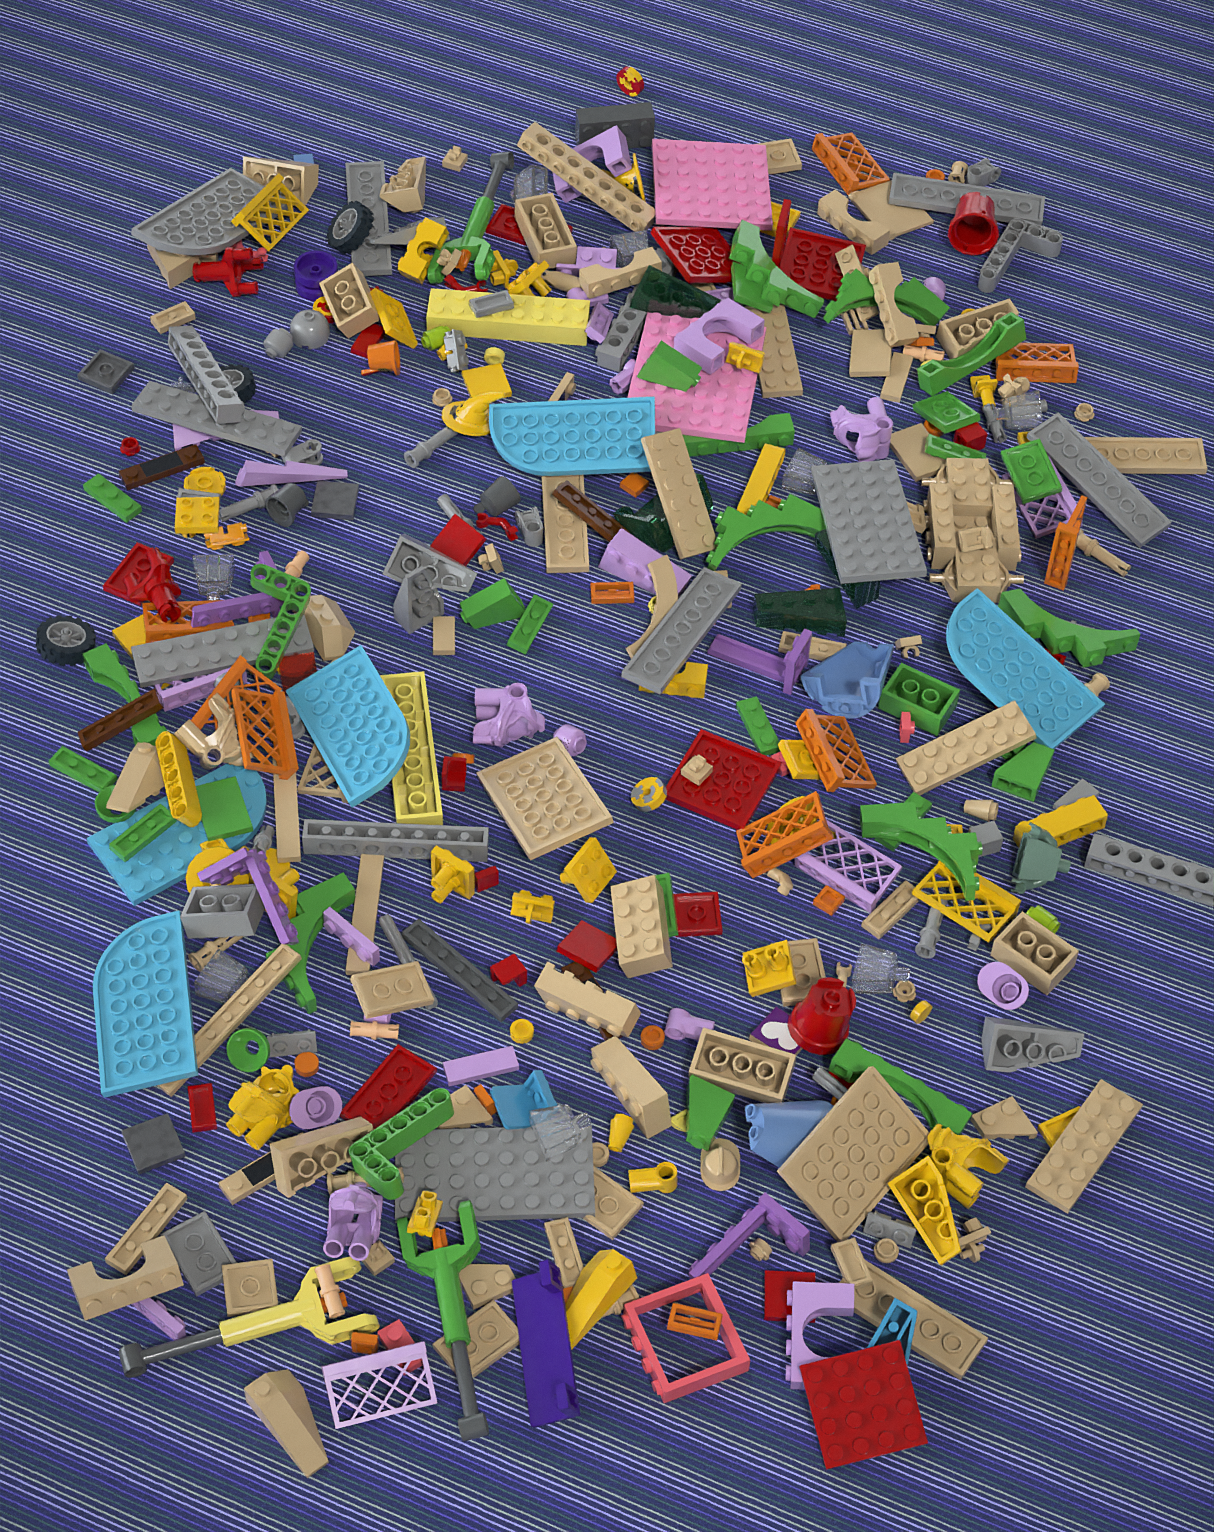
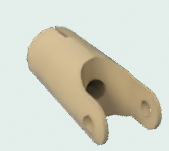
M548 270L543 272L546 274H541L546 284H550L555 289L565 292L576 287L582 289L579 277Z

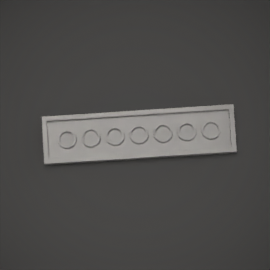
M384 161L345 163L348 203L351 201L362 203L373 212L372 216L374 217L373 227L369 230V236L364 239L365 242L359 245L357 250H352V263L364 276L392 275L390 244L367 243V239L389 232L387 202L380 198L381 188L385 184Z
M893 173L888 204L955 214L956 206L963 195L969 192H980L981 196L986 197L988 195L993 200L996 221L1010 222L1014 218H1020L1042 226L1045 196Z
M152 381L147 383L132 404L133 412L286 457L302 433L301 425L245 409L244 414L241 416V422L217 424L199 395Z
M1059 412L1028 432L1027 439L1030 441L1040 439L1053 464L1139 548L1170 527L1171 521Z
M704 567L625 666L621 677L660 695L740 592L742 584Z
M303 615L283 659L314 653V646L305 615ZM277 617L131 646L140 687L143 688L215 673L232 667L240 655L247 660V663L255 665L257 657ZM280 628L278 630L280 633L288 632V630L285 628ZM271 647L269 648V650L272 652L279 651V648Z

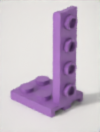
M260 552L259 561L256 564H265L277 569L269 552ZM263 575L255 576L257 579L260 580L265 578V576ZM283 583L276 584L278 588L285 587ZM261 592L197 605L192 608L191 626L192 628L206 626L208 624L226 622L269 612L275 618L280 612L279 606H282L284 601Z
M804 629L800 636L797 635L793 642L792 651H788L784 659L720 634L716 635L707 654L784 683L783 692L791 695L793 686L801 678L803 668L808 665L812 631Z
M244 847L197 873L201 882L221 885L232 883L234 877L239 874L245 875L250 873L280 943L290 945L299 943L297 929L289 920V911L279 897L277 884L272 881L269 874L270 867L265 861L267 856L263 850L257 853L256 849L247 851Z
M765 1192L758 1199L759 1204L754 1209L749 1208L743 1214L742 1221L736 1226L732 1225L725 1232L724 1238L719 1243L715 1242L707 1250V1255L701 1261L698 1259L691 1265L689 1280L707 1273L710 1276L763 1223L767 1225L766 1227L775 1237L780 1236L785 1241V1245L793 1253L798 1252L802 1257L810 1250V1231Z

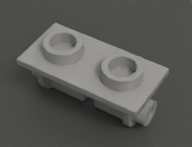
M455 329L445 332L446 351L453 350V354L446 355L448 369H450L451 373L459 372V370H468L469 359L465 352L464 345L466 344V339L463 332Z
M308 1029V1031L293 1032L294 1034L272 1033L271 1036H267L270 1045L269 1058L297 1055L303 1052H317L315 1031Z
M877 1210L875 1212H868L863 1233L881 1239L888 1238L898 1245L911 1249L917 1231L912 1222L908 1223L896 1219V1221L891 1220L892 1217L878 1213Z

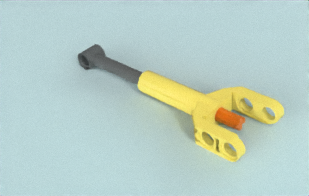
M351 1257L325 1263L330 1264L335 1282L352 1278L361 1270L360 1261H356ZM318 1265L309 1269L293 1301L219 1322V1328L142 1349L138 1343L128 1344L121 1347L118 1353L124 1376L133 1378L144 1374L147 1371V1364L222 1342L228 1347L302 1326L310 1330L315 1337L334 1345L351 1340L352 1332L371 1334L377 1331L380 1325L376 1315L365 1313L326 1324L324 1313H327L328 1310L324 1298H319L317 1291L320 1284L315 1268L321 1266ZM341 1292L339 1296L344 1308L348 1304L344 1292Z

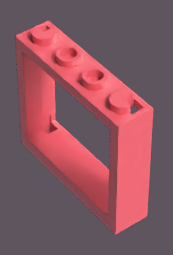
M708 1273L624 1304V1312L621 1315L624 1328L626 1330L630 1329L633 1336L631 1337L632 1345L636 1352L640 1351L643 1357L641 1359L643 1369L646 1374L650 1373L653 1379L651 1382L652 1388L657 1395L661 1396L663 1403L749 1371L750 1358ZM700 1292L708 1311L723 1314L719 1334L732 1359L669 1383L638 1315Z

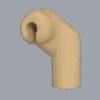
M777 868L768 871L767 876L780 883L777 891L787 896L789 891L793 889L790 876Z

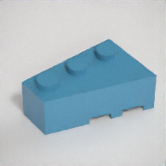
M894 1298L867 1348L900 1340L908 1367L918 1311Z

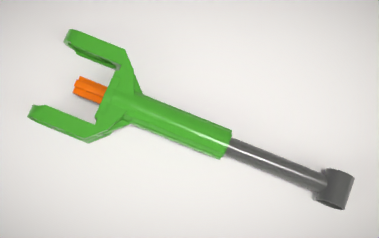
M511 151L491 154L492 173L483 196L476 200L463 236L443 244L441 250L436 249L427 271L428 280L431 284H439L445 277L441 273L443 266L436 262L443 249L448 250L450 254L455 248L462 252L456 269L460 268V271H464L467 268L468 262L475 260L474 267L477 280L488 279L496 258L493 255V250H491V245L482 238L495 207L493 199L505 169H513L514 155Z
M471 1200L460 1202L458 1208L464 1245L455 1244L449 1246L446 1229L440 1230V1228H435L432 1235L434 1250L420 1253L421 1256H419L415 1233H407L408 1217L397 1219L402 1255L407 1267L422 1276L434 1279L445 1344L447 1348L452 1349L464 1417L458 1418L459 1431L463 1442L489 1435L485 1413H479L467 1350L471 1338L459 1278L460 1271L471 1264L481 1250Z

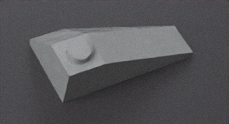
M427 217L447 228L444 217ZM424 219L409 223L405 227L396 228L394 233L387 232L367 239V243L408 245L409 241L414 239L418 224L423 222Z
M405 533L400 535L383 572V575L402 583L405 575L423 566L436 588L469 593L478 574L474 570Z
M423 566L404 576L393 605L394 619L411 634L432 622L433 617L444 614V600Z
M985 1016L981 1038L985 1069L1014 1072L1020 1068L1037 1067L1038 1064L1055 1063L1078 1058L1081 1055L1084 1033Z

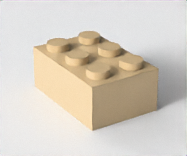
M354 263L349 264L319 283L337 328L348 339L380 320L364 274Z
M1022 911L994 940L990 956L1008 965L1028 983L1045 995H1048L1075 966L1079 950Z

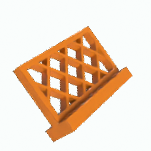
M823 133L815 135L812 151L847 195L859 189L873 187L890 181L889 177L853 133L825 137ZM850 140L853 144H850V143H847V142H844V141ZM840 147L849 149L850 152H849V151H846V150H843V149H840ZM855 151L861 153L862 156L854 154L852 152ZM856 157L860 163L850 161L849 158ZM862 163L868 164L872 168L862 165ZM856 166L858 167L856 171H854V170H852V169L850 168V167H856ZM861 168V171L867 172L869 175L860 173L859 169ZM871 175L878 176V177H880V179H877V178H875V177H872Z
M1019 343L994 359L996 367L995 379L997 381H1004L1003 377L1007 373L1012 381L1017 377H1026L1029 382L1076 383L1079 365L1075 359L1073 344ZM1040 350L1047 351V353L1044 354L1040 352ZM1059 351H1068V353L1064 355ZM1014 354V355L1018 356V358L1015 359V358L1011 357V355ZM1035 355L1038 357V359L1035 360L1030 356ZM1054 355L1059 359L1054 360L1053 358H1051V356Z
M1081 495L1067 524L1059 522L1056 528L1044 584L1064 591L1068 582L1088 497Z
M222 600L177 602L182 611L181 616L176 621L171 622L169 620L167 623L162 621L158 613L153 615L148 612L149 610H157L154 603H142L145 643L234 626V622L229 620L192 628L191 620L187 621L183 618L185 615L192 617V608L194 606Z
M240 655L191 721L200 730L205 724L214 723L216 731L218 721L209 707V700L216 693L223 699L226 697V702L230 705L229 708L231 709L233 702H230L229 692L233 688L256 687L257 692H260L259 686L268 685L275 692L281 691L282 688L247 663V660ZM246 669L254 675L255 683L243 685L242 674ZM242 697L241 702L246 705V703H249L244 697ZM257 700V702L260 705H262L263 700ZM213 714V720L208 721V719ZM246 715L243 716V719L249 724V718Z
M233 688L231 695L244 769L279 774V779L288 780L299 767L285 692L276 691L274 694ZM240 696L250 703L248 707L240 701ZM257 700L266 701L267 710ZM251 706L261 714L259 718L249 709ZM243 714L253 722L251 726L243 719ZM263 717L269 722L270 729L261 721ZM255 725L265 733L263 737L253 729ZM247 733L257 742L255 745L247 739ZM267 736L273 741L274 749L264 740ZM258 745H261L269 753L266 757L256 748ZM250 753H252L260 761V763L251 762ZM270 756L276 760L277 766H274L268 760Z
M805 709L795 724L826 791L835 792L838 787L874 789L877 783L845 716L816 715L813 709ZM832 723H834V724H840L842 730H840L838 727H836V726L833 725ZM828 730L839 736V738L837 739L831 735ZM841 739L849 743L850 747L841 742ZM836 747L840 748L842 751L847 753V755L845 756L844 754L839 752L836 749ZM849 756L857 760L858 764L849 759ZM846 764L847 766L855 770V773L851 772L849 769L844 767V765ZM859 773L865 777L866 781L857 776V774ZM845 776H847L851 780H844Z
M816 791L745 826L744 829L736 831L743 857L741 859L742 866L752 878L834 839L831 830L828 828L821 800ZM815 802L811 811L804 810L807 804ZM795 813L790 821L784 820L787 814ZM801 814L807 816L803 824L797 823ZM813 818H818V819L820 820V821H818V822H816V823L810 825V823L812 822ZM775 822L770 831L764 830L767 824ZM781 824L787 826L783 834L777 833ZM793 828L799 829V831L790 835ZM755 832L750 841L744 839L745 835ZM761 834L767 836L763 844L756 843ZM773 838L779 839V841L769 845ZM753 847L759 849L757 852L749 855Z

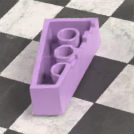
M621 528L608 544L598 567L628 582H633L634 585L656 595L653 579L647 564L663 556ZM671 562L676 577L679 597L687 587L692 575Z

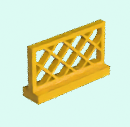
M280 173L231 221L236 227L241 224L268 252L309 211L282 183L284 177ZM278 190L285 195L286 199L279 198ZM269 201L275 202L276 208H271ZM281 203L287 204L288 211L282 210ZM293 206H296L301 213L294 212ZM259 211L266 212L267 218L260 217ZM271 213L278 214L279 220L272 219ZM283 215L289 216L290 222H285ZM248 221H255L257 228L253 227ZM262 223L268 224L269 230L263 229ZM274 225L280 226L281 232L275 231ZM264 235L271 237V244L264 238Z
M939 860L936 866L913 889L912 895L931 907L938 909L942 914L989 943L1010 919L1013 920L1015 918L1021 900L980 874L974 873V877H979V891H975V899H979L985 905H974L973 900L969 901L970 906H958L957 899L965 898L963 893H955L954 887L961 888L954 874ZM939 874L947 879V881H936L935 875ZM938 887H949L950 894H939ZM923 888H933L934 894L927 895L921 890ZM941 899L952 900L954 906L946 907L941 903ZM987 911L989 918H978L976 912ZM992 911H998L1004 917L994 918ZM960 912H971L973 919H965L961 916ZM980 924H991V932L988 933L981 929Z

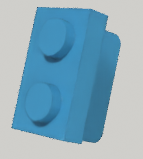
M534 1070L522 1085L493 1086L490 1090L502 1124L508 1130L547 1126L559 1111L542 1070Z

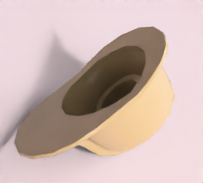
M715 1139L709 1151L704 1149L701 1151L702 1180L706 1186L716 1191H726L734 1187L740 1175L739 1149L733 1142L727 1139Z

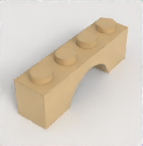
M836 189L819 199L817 214L852 241L865 244V251L873 255L888 245L890 230L877 220L860 221L851 217L847 212L849 199Z
M653 247L634 252L632 262L620 269H608L599 264L579 269L580 285L587 297L591 299L661 277L662 261Z
M899 263L878 264L869 271V281L874 289V298L879 307L880 319L884 325L886 340L890 347L912 344L919 338L915 320L903 314L898 309L894 300L895 289L903 281Z

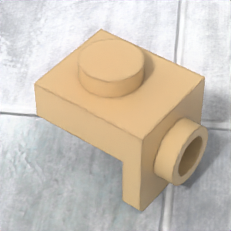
M988 526L958 530L961 552L992 548L994 538Z

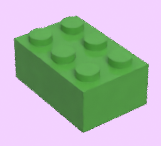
M901 663L883 688L878 708L898 718L901 717V712H910L911 721H915V726L938 736L957 707L960 690Z

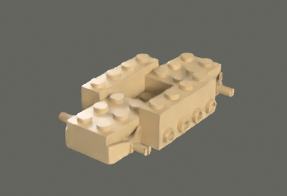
M947 458L946 463L942 465L936 477H922L921 486H929L927 500H923L924 512L927 514L925 516L926 528H928V532L925 534V543L929 544L927 560L931 562V569H945V572L942 574L929 573V582H942V586L945 587L952 602H961L978 588L993 603H999L1001 593L1005 592L1011 584L1024 583V575H1011L1008 572L1016 571L1017 562H1021L1020 535L1018 532V518L1012 480L999 478L989 465L988 459ZM977 526L989 527L994 538L992 548L961 552L958 530Z

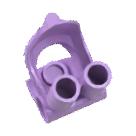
M879 397L871 398L867 402L869 414H851L843 405H840L836 411L830 412L834 427L833 435L836 436L841 444L856 453L855 456H857L859 462L884 459L889 455L893 421L887 416L883 400ZM847 431L858 432V441L851 442L847 440Z
M513 683L505 688H475L477 720L485 721L475 725L473 744L497 745L502 748L510 741L518 740L522 736L533 738L537 730L539 732L545 730V718L541 713L532 708V703L528 698L527 687L524 684Z
M356 1182L354 1185L350 1184L347 1188L335 1190L330 1195L327 1238L323 1246L327 1256L337 1258L342 1255L345 1246H350L348 1251L350 1257L356 1261H362L368 1257L371 1245L378 1241L383 1197L381 1195H374L370 1190L366 1189V1183ZM354 1214H359L357 1222H353Z

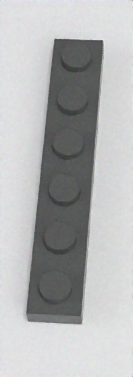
M417 919L402 932L404 940L500 1022L518 1009V1003L420 919Z

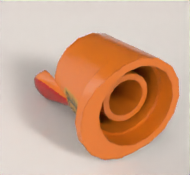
M396 340L368 345L367 355L370 369L361 370L362 376H368L379 371H394L396 376L400 375V352Z

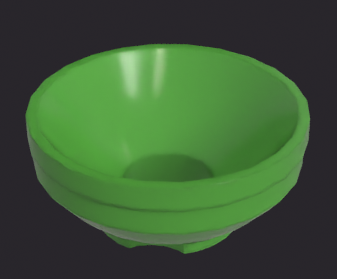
M112 785L98 793L95 799V808L103 820L119 823L129 819L136 809L129 813L112 814V809L106 808L115 785Z
M240 1029L233 1033L228 1040L227 1056L232 1065L240 1071H257L269 1059V1042L265 1035L257 1029ZM250 1040L257 1042L259 1045L258 1053L254 1054L248 1050L247 1045Z

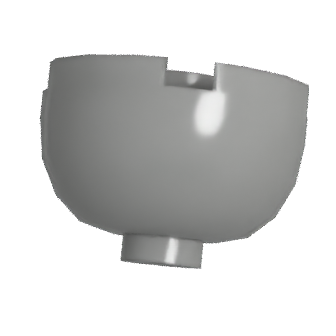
M307 309L300 311L294 316L290 324V334L293 336L292 340L296 346L302 348L303 345L308 346V349H316L327 343L330 335V326L322 313Z

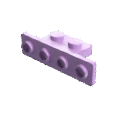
M578 246L576 265L557 263L556 271L579 276V269L594 264H599L608 269H620L616 268L617 249Z

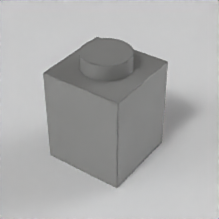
M995 821L969 828L968 833L976 832L977 841L982 843V855H978V858L1001 851L1003 837Z

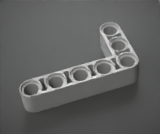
M1012 219L980 270L978 289L985 293L993 292L1020 247L1048 257H1057L1061 251L1063 235L1055 230L1024 219Z

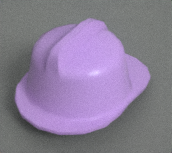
M992 962L986 964L980 970L977 981L979 989L997 1006L1005 1010H1014L1026 1002L1029 994L1028 983L1008 965L1002 962Z
M327 1086L302 1090L292 1098L289 1114L293 1123L301 1129L326 1126L334 1123L339 1118L342 1111V1100L335 1089Z

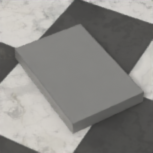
M205 1211L160 1234V1236L165 1235L179 1269L196 1297L223 1283L222 1265L237 1263Z

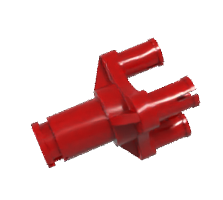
M227 247L221 261L201 262L200 264L195 262L193 264V277L196 282L223 281L232 297L258 294L259 288L256 281L241 283V278L247 270H263L264 263H261L263 258H253L251 247L239 249Z
M155 547V551L154 548H150L146 552V556L151 563V570L147 577L138 583L135 574L128 573L122 580L128 590L127 595L131 602L137 603L149 600L151 603H154L163 622L167 623V616L170 617L171 622H174L180 618L182 613L176 601L181 595L179 585L174 582L170 573V567L167 561L163 559L160 550Z

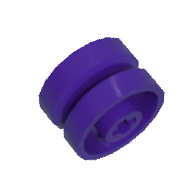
M314 250L301 254L294 263L297 293L309 301H316L318 298L323 297L324 294L319 283L338 272L336 259L324 251Z

